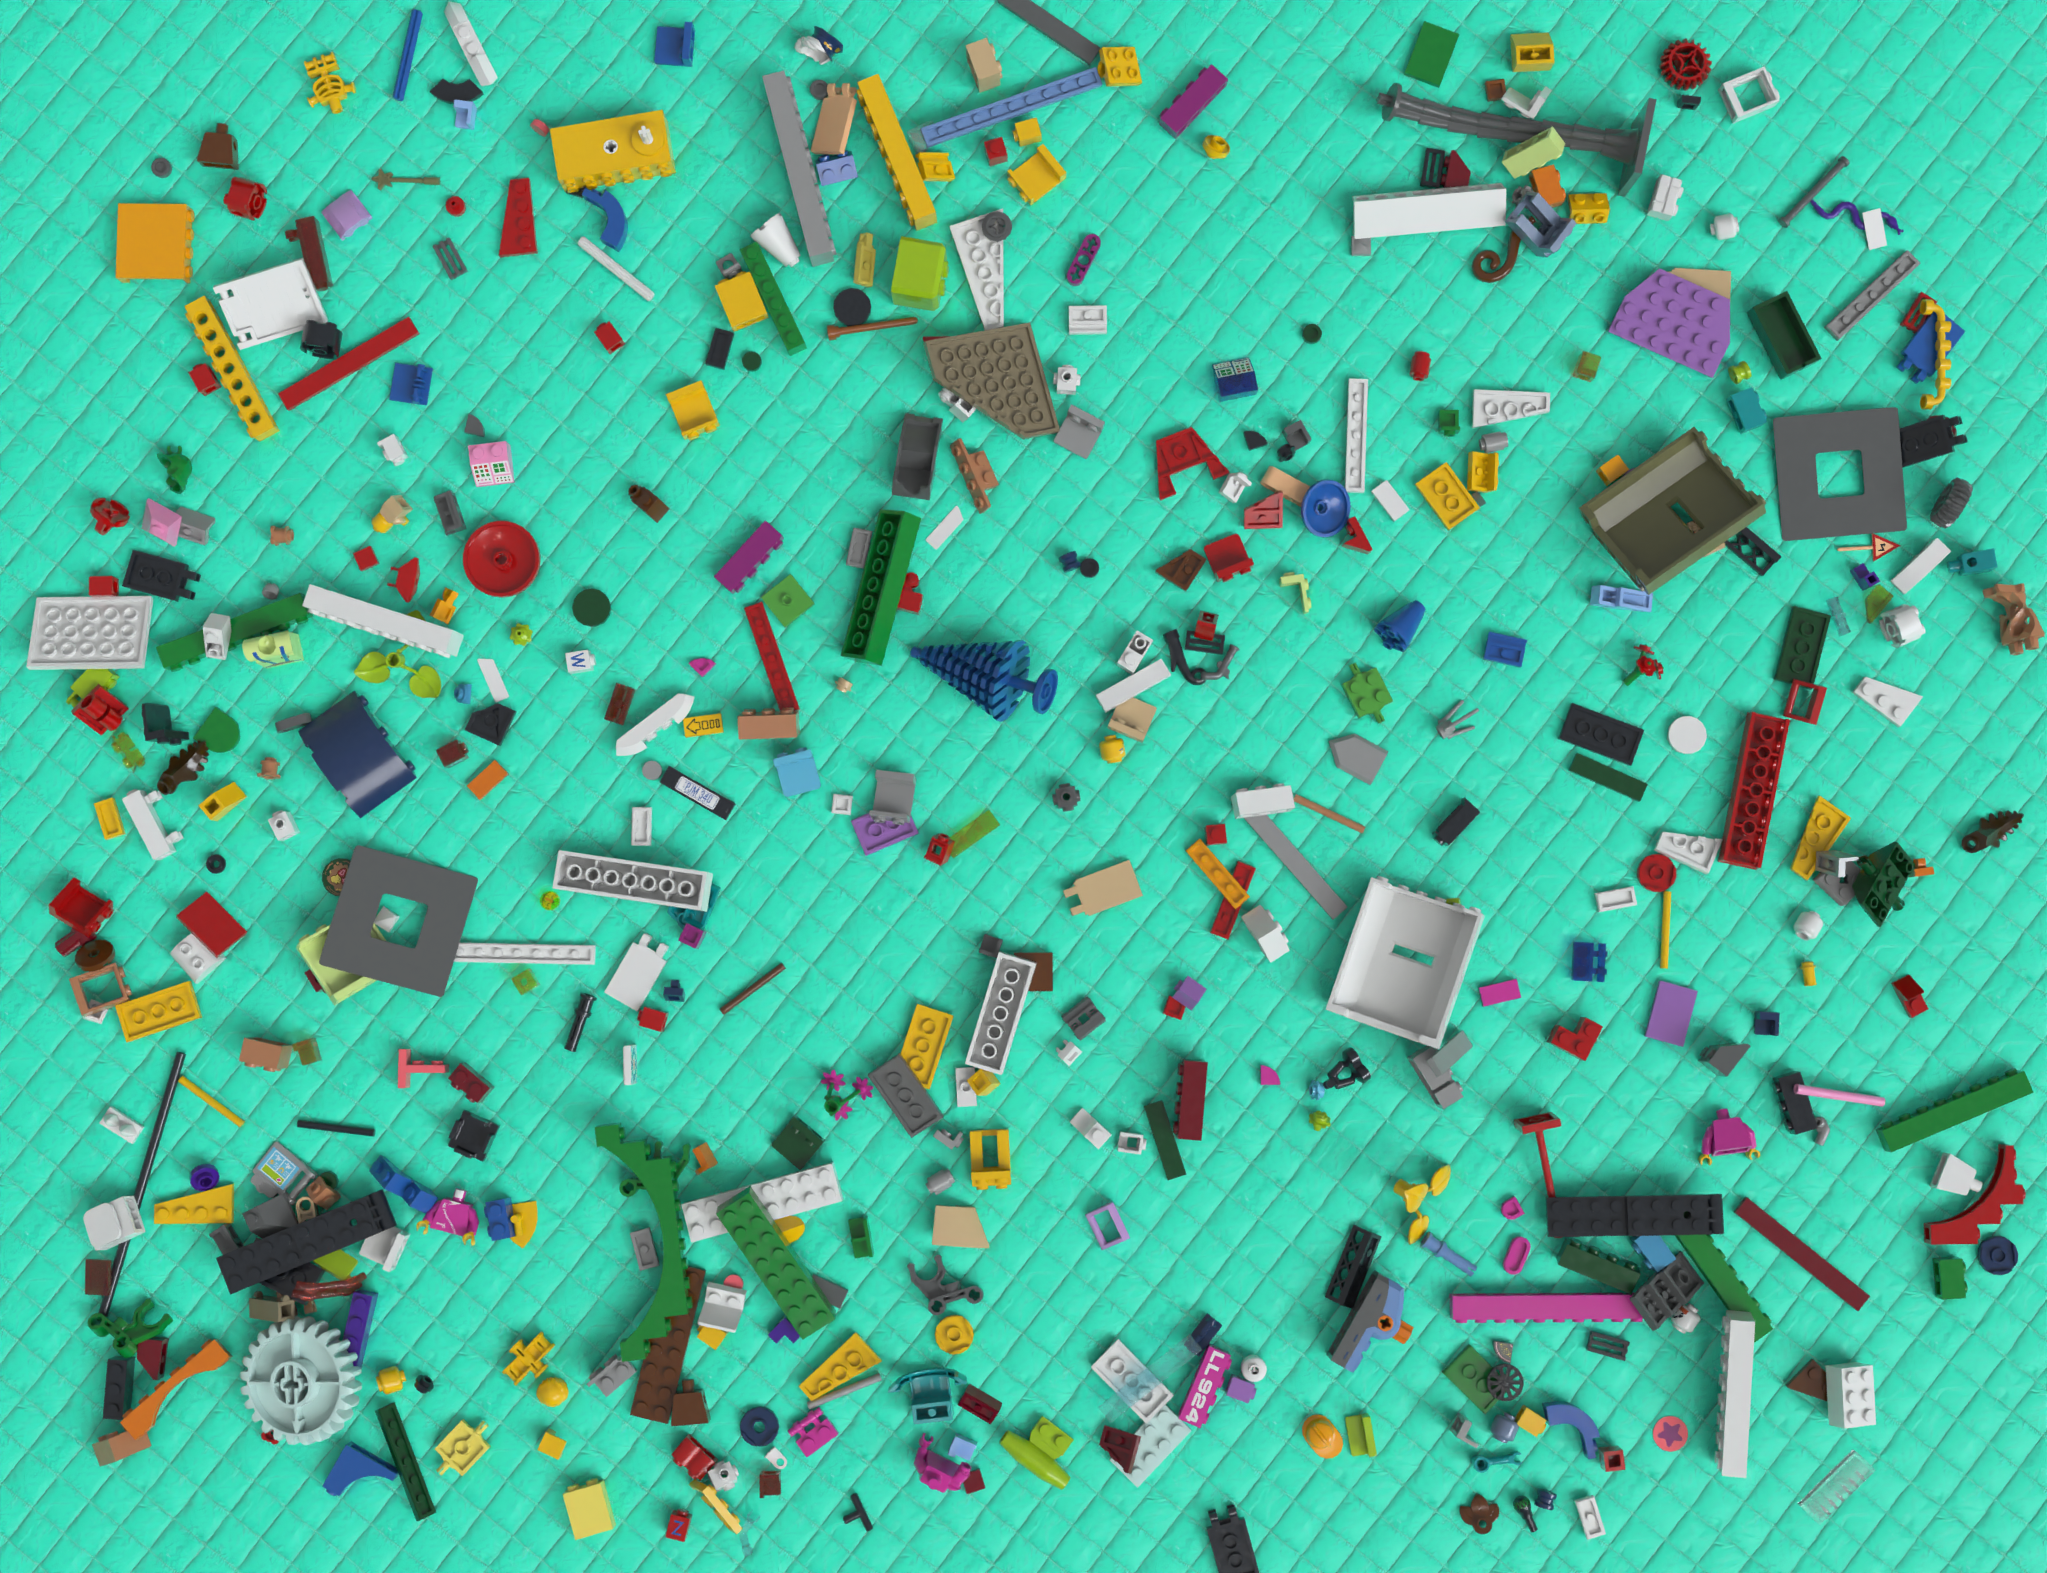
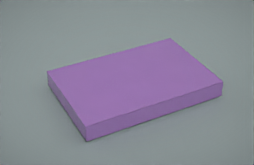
M869 813L851 820L865 856L919 834L912 816L910 823H904V825L893 824V821H885V823L875 822Z
M1659 981L1644 1036L1683 1047L1698 991Z

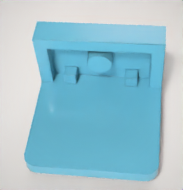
M806 747L796 749L794 754L788 755V752L778 754L777 758L773 759L774 766L778 771L783 794L786 797L816 790L821 787L813 753L810 749L807 750Z

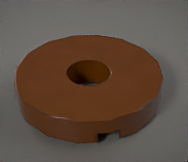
M107 940L91 941L77 951L75 962L83 971H97L104 968L103 965L107 962L108 964L112 962L115 957V949L111 942Z

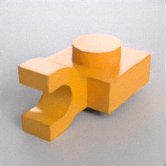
M445 588L443 600L437 599L430 616L449 624L456 609L452 604L459 593Z

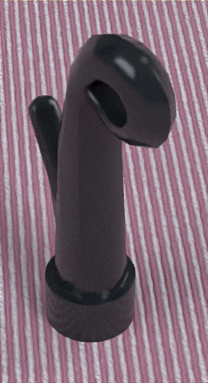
M1177 629L1163 634L1170 651L1171 672L1175 671L1177 664L1180 672L1192 685H1202L1205 683L1206 680L1194 678L1196 673L1201 674L1205 671L1203 668H1195L1190 672Z

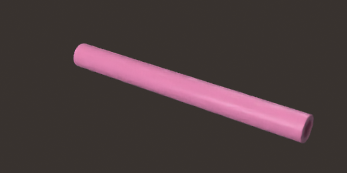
M1795 1084L1793 1089L1795 1094L1880 1107L1885 1105V1098L1801 1084Z

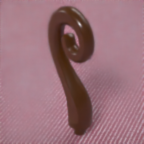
M1532 216L1528 218L1532 225L1536 222ZM1513 230L1509 236L1506 261L1499 270L1488 273L1481 268V262L1486 258L1492 261L1490 264L1491 270L1499 266L1500 258L1496 252L1484 250L1475 256L1472 262V271L1478 280L1494 283L1502 280L1511 272L1516 263L1521 239Z

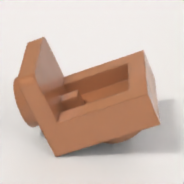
M320 1176L306 1188L311 1200L326 1210L341 1198L339 1192L326 1185L324 1179Z

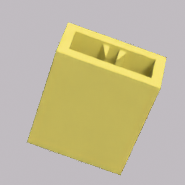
M597 1478L586 1481V1485L579 1486V1484H574L567 1487L568 1490L563 1493V1498L575 1540L612 1530L616 1526L604 1479L598 1481Z

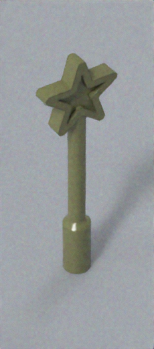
M381 168L379 169V176L372 177L373 181L378 182V189L380 191L385 185L393 187L390 182L440 185V177L395 178L392 177V172L385 174Z

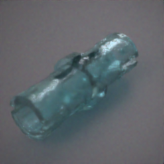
M1838 596L1826 600L1832 615L1831 620L1834 621L1839 636L1850 633L1851 630L1845 618L1847 615L1842 610Z

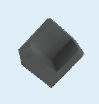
M1301 420L1284 428L1282 432L1288 444L1295 446V451L1306 446L1312 440Z
M985 934L979 953L997 958L1003 940Z

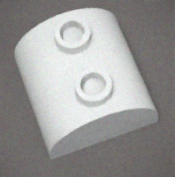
M192 933L179 942L170 953L195 984L201 982L227 959L224 954L216 958Z

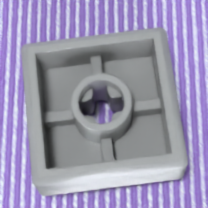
M1847 861L1844 883L1839 882L1841 880L1839 877L1822 872L1814 878V882L1837 904L1845 906L1855 896L1852 885L1861 869L1852 861Z

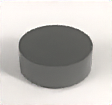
M823 80L814 81L810 86L812 97L816 100L827 98L828 84Z
M157 158L153 161L151 169L157 177L166 178L172 172V165L164 158Z

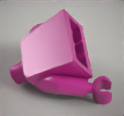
M924 1433L919 1440L921 1447L918 1448L914 1461V1466L919 1473V1480L928 1485L929 1488L945 1493L947 1489L951 1491L960 1490L961 1484L970 1476L971 1465L966 1462H961L958 1465L927 1450L926 1448L933 1442V1436L930 1437L929 1441H926L924 1438L926 1433Z

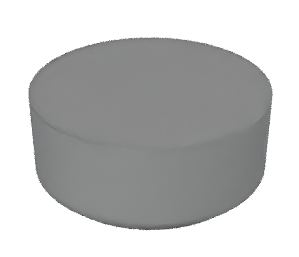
M648 761L644 764L642 773L645 778L656 780L662 774V767L656 761Z

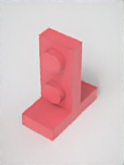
M399 1049L398 1088H410L411 1073L449 1072V1064H443V1061H431V1064H424V1061H412L411 1064V1049Z

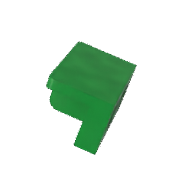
M868 1216L849 1219L855 1259L867 1256L873 1257L874 1249Z

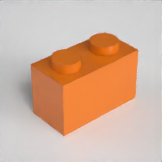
M1554 164L1532 170L1529 180L1533 191L1539 193L1552 208L1561 206L1565 201L1566 193L1564 188L1560 186V173L1555 169Z

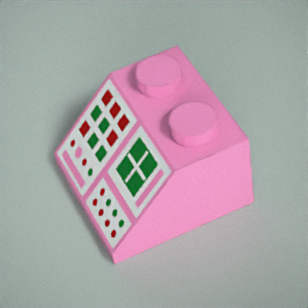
M507 441L468 446L470 466L476 487L515 483L511 445Z

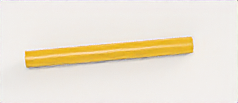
M1663 891L1660 968L1668 969L1670 891Z
M182 1076L178 1080L180 1084L238 1127L244 1124V1120L186 1077Z

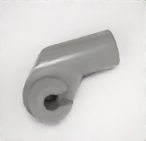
M1816 1117L1815 1120L1818 1126L1816 1130L1818 1134L1814 1142L1824 1146L1830 1128L1823 1117Z

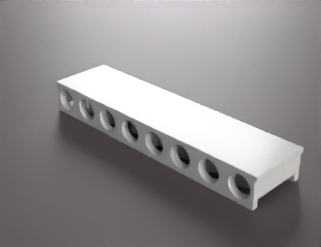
M1502 183L1352 196L1354 239L1506 226V188Z

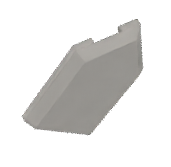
M1355 733L1328 741L1336 767L1371 785L1388 751Z

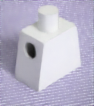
M1943 1152L1930 1187L1967 1196L1969 1190L1979 1192L1982 1188V1182L1974 1179L1976 1175L1974 1168L1954 1155Z

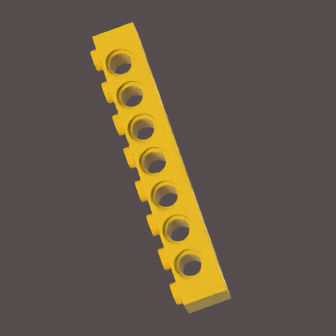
M202 296L185 305L184 307L187 311L185 315L188 321L194 324L196 328L194 333L199 340L202 339L204 343L202 347L207 356H211L213 360L211 364L214 370L220 373L222 377L220 381L225 389L228 388L231 402L234 406L237 405L240 410L237 413L240 419L246 422L248 426L246 430L249 436L260 442L279 432L278 426L212 302L206 296ZM204 317H207V322L205 324H201V320ZM216 333V338L210 341V336ZM225 349V354L219 357V352ZM230 366H234L233 371L231 373H227V369ZM242 382V387L236 390V385ZM247 399H251L249 406H245ZM260 415L259 421L254 423V417Z

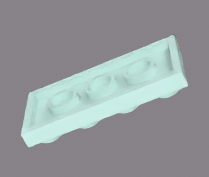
M1165 1404L1147 1424L1144 1422L1133 1433L1141 1436L1132 1473H1125L1120 1464L1111 1457L1109 1460L1138 1488L1192 1430Z

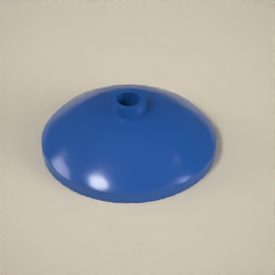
M1321 480L1314 483L1307 490L1301 504V517L1310 533L1319 537H1331L1342 530L1348 521L1351 507L1346 489L1336 481Z

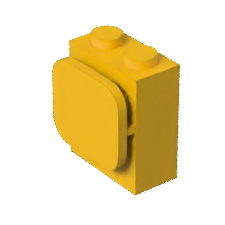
M745 271L735 275V278L730 280L723 279L718 282V285H715L734 332L769 318L750 271L747 273Z

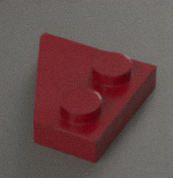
M1104 1425L1099 1445L1110 1454V1457L1115 1462L1120 1464L1125 1473H1132L1141 1436Z

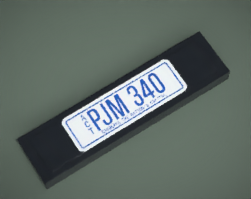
M670 766L660 781L661 784L726 821L736 805Z

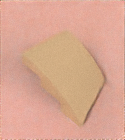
M936 1205L932 1245L989 1248V1243L976 1208L959 1205L955 1207Z

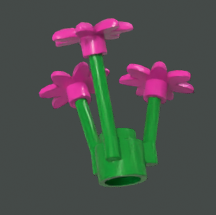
M834 1069L831 1071V1075L827 1072L823 1073L826 1079L821 1080V1083L828 1084V1092L824 1097L826 1100L824 1108L830 1116L835 1114L836 1121L839 1120L840 1116L848 1119L846 1112H850L853 1109L848 1107L847 1104L856 1095L861 1094L863 1100L866 1099V1095L872 1098L870 1090L873 1089V1086L867 1085V1078L862 1081L860 1077H856L857 1083H852V1086L856 1088V1091L844 1099H841L839 1095L832 1096L833 1087L836 1091H839V1085H846L841 1080L844 1074L836 1076Z

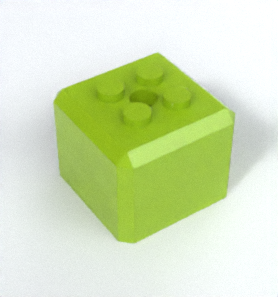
M901 236L891 287L894 305L935 311L939 308L941 296L945 295L946 285L944 278H947L949 273L946 248L942 243Z

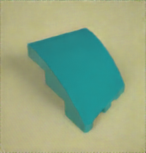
M711 884L707 912L669 906L667 913L678 922L682 930L686 923L704 930L721 887Z

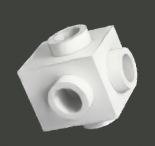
M1072 365L1058 367V373H1054L1053 384H1057V394L1076 395V386H1080L1081 374H1077V368H1074Z
M721 1461L713 1466L714 1469L708 1471V1477L717 1492L723 1489L728 1491L734 1488L735 1483H737V1476H739L736 1466H731L730 1461L726 1463Z

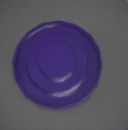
M201 1164L195 1167L189 1175L191 1186L198 1191L212 1189L217 1185L220 1178L217 1168L211 1164Z

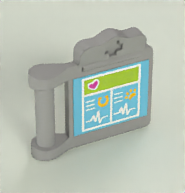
M275 1142L253 1169L254 1175L251 1178V1183L256 1186L259 1193H263L269 1198H275L277 1194L285 1193L289 1203L294 1205L297 1201V1196L309 1181L315 1179L318 1174L280 1142ZM303 1171L305 1173L304 1177L290 1194L286 1192L299 1173Z

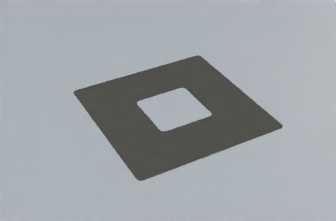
M1896 407L1774 418L1773 427L1782 539L1784 541L1895 532L1907 529L1899 417ZM1860 450L1862 453L1864 494L1821 499L1818 495L1816 454Z
M357 845L351 858L319 964L442 997L451 973L478 879L466 874ZM383 894L398 896L428 906L415 948L371 937V930Z

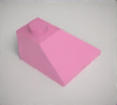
M148 498L141 529L175 547L177 545L182 516Z

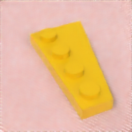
M1817 796L1790 870L1805 881L1808 880L1816 869V851H1829L1851 817L1823 797Z

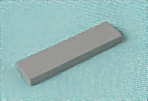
M1462 1030L1426 1061L1436 1077H1439L1473 1046Z

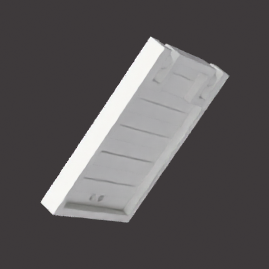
M303 257L213 286L215 294L220 293L221 299L219 303L233 336H238L240 340L237 343L240 350L302 331L307 320H314L320 324L328 322L327 315ZM231 289L233 295L229 296L227 290ZM250 332L251 338L247 339L245 333Z

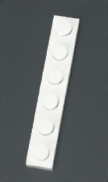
M1349 378L1345 462V489L1347 493H1364L1368 379Z

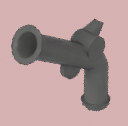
M1230 644V648L1223 661L1217 662V672L1203 671L1201 679L1204 681L1218 680L1222 676L1229 679L1230 671L1227 668L1235 653L1240 649Z

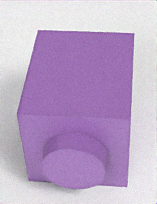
M1187 976L1184 981L1179 980L1174 987L1176 992L1173 998L1192 1011L1207 989Z
M1231 1374L1225 1394L1249 1403L1250 1399H1254L1257 1389L1254 1388V1382Z

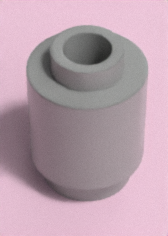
M1498 431L1482 435L1481 439H1479L1480 450H1484V453L1504 450V448L1508 447L1507 434Z
M947 1168L928 1177L926 1186L931 1194L935 1193L938 1195L950 1188L956 1181Z

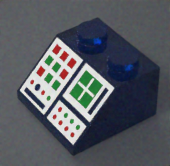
M1249 357L1212 365L1219 402L1257 394L1258 386L1255 371Z

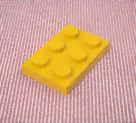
M1447 462L1415 484L1418 491L1448 531L1480 508Z

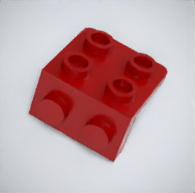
M1233 534L1204 547V552L1217 582L1223 581L1224 583L1232 580L1233 576L1239 573L1240 575L1251 572V568L1254 566L1252 558L1248 557L1238 534Z

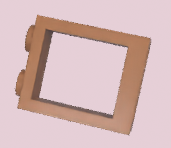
M112 963L100 970L87 972L69 979L82 1016L87 1017L131 1001L129 996L132 995L129 984L125 985L123 978L126 975L122 966L119 967L116 963ZM114 972L123 997L90 1008L81 983Z

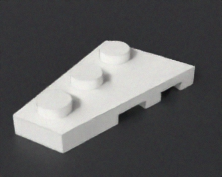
M1662 832L1654 851L1707 875L1710 872L1723 839Z

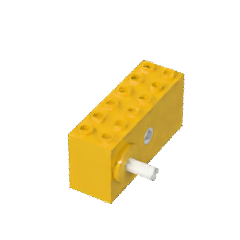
M663 110L550 129L557 177L565 192H577L585 186L588 190L602 185L607 187L614 186L619 182L633 183L637 179L651 180L655 176L669 177L676 173L668 121Z

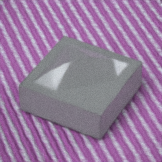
M1352 236L1351 256H1371V238L1354 239V236Z

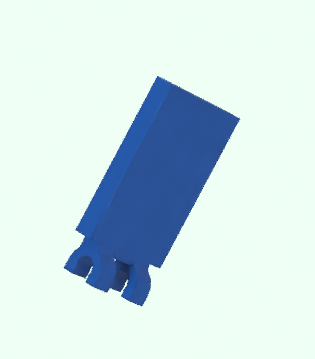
M1934 311L1926 318L1901 351L1904 358L1896 366L1897 369L1903 372L1905 369L1909 370L1912 364L1915 365L1918 370L1911 377L1915 384L1919 381L1923 382L1927 376H1932L1936 371L1937 351L1935 343L1937 341V332L1935 331V324L1937 322V314ZM1945 314V321L1951 322L1950 332H1945V340L1951 341V351L1965 333V330ZM1945 351V358L1950 353V351Z

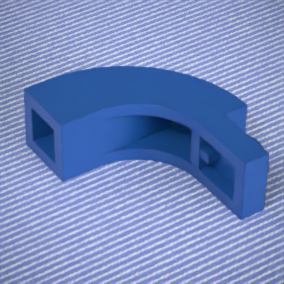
M585 188L582 192L583 198L604 210L608 216L607 226L600 237L602 243L620 252L628 232L627 218L620 203L606 190L602 195L595 189L590 191Z
M1562 1401L1542 1403L1545 1419L1547 1420L1546 1423L1549 1426L1558 1424L1574 1425L1580 1433L1584 1456L1588 1459L1596 1458L1595 1452L1598 1451L1596 1441L1592 1438L1600 1437L1593 1420L1573 1404Z

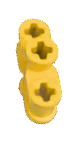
M542 1331L527 1347L523 1344V1340L520 1339L509 1350L516 1358L502 1373L507 1374L514 1381L513 1384L515 1386L529 1371L537 1379L548 1367L547 1364L544 1365L540 1360L555 1344H551L543 1336L544 1333Z

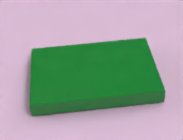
M1424 21L1404 75L1439 88L1460 34Z
M1468 1344L1442 1373L1484 1414L1499 1401L1490 1394L1486 1385L1487 1375L1493 1367ZM1491 1377V1378H1490L1491 1381H1496V1380H1497V1379L1494 1378V1377ZM1492 1385L1491 1389H1494L1497 1385ZM1501 1389L1496 1392L1497 1396L1500 1395Z

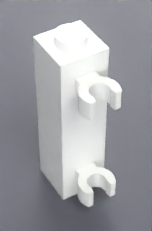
M134 789L129 791L122 801L153 860L160 861L177 852L173 843L184 839L181 831H175L168 835L152 803L163 798L160 791L157 792L155 790L148 795L146 791Z

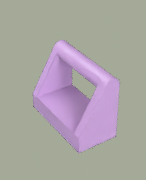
M1113 1201L1085 1214L1102 1250L1130 1238ZM1106 1210L1109 1211L1120 1234V1237L1106 1242L1094 1215Z

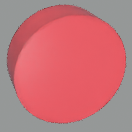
M534 119L530 124L531 128L543 137H546L550 131L549 127L539 119Z
M731 1274L724 1280L723 1285L742 1289L744 1282L739 1275Z

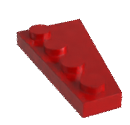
M529 178L510 180L499 256L501 258L537 254L531 181Z

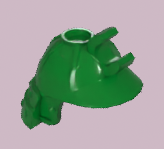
M168 446L167 454L157 453V457L170 475L166 480L170 490L181 494L186 489L187 479L192 472L191 461L185 455H182L181 446H178V452L173 453L170 446Z

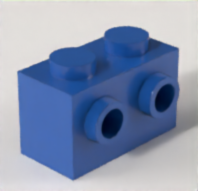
M511 1197L485 1202L484 1214L489 1221L487 1231L492 1241L514 1237V1223L510 1220L514 1215Z

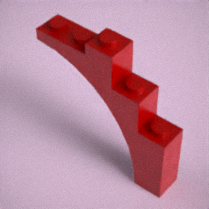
M1998 1144V1159L1994 1174L1987 1188L1977 1201L1954 1217L1937 1222L1924 1223V1243L1931 1245L1978 1244L1980 1230L1977 1224H2001L2003 1211L2000 1205L2023 1204V1199L2026 1196L2025 1189L2022 1184L2015 1183L2017 1171L2014 1168V1160H2016L2014 1145Z

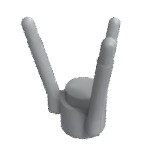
M1461 700L1444 718L1438 721L1439 725L1435 727L1442 739H1451L1456 735L1475 729V726H1470L1453 732L1456 730L1454 726L1477 713L1479 709H1474L1453 723L1450 720L1447 721L1464 703Z

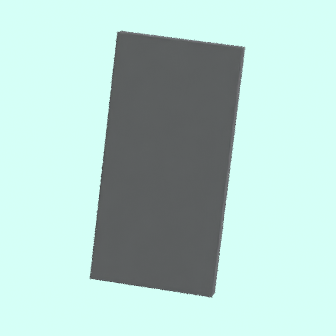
M900 1053L868 1073V1077L911 1138L943 1118L944 1115Z

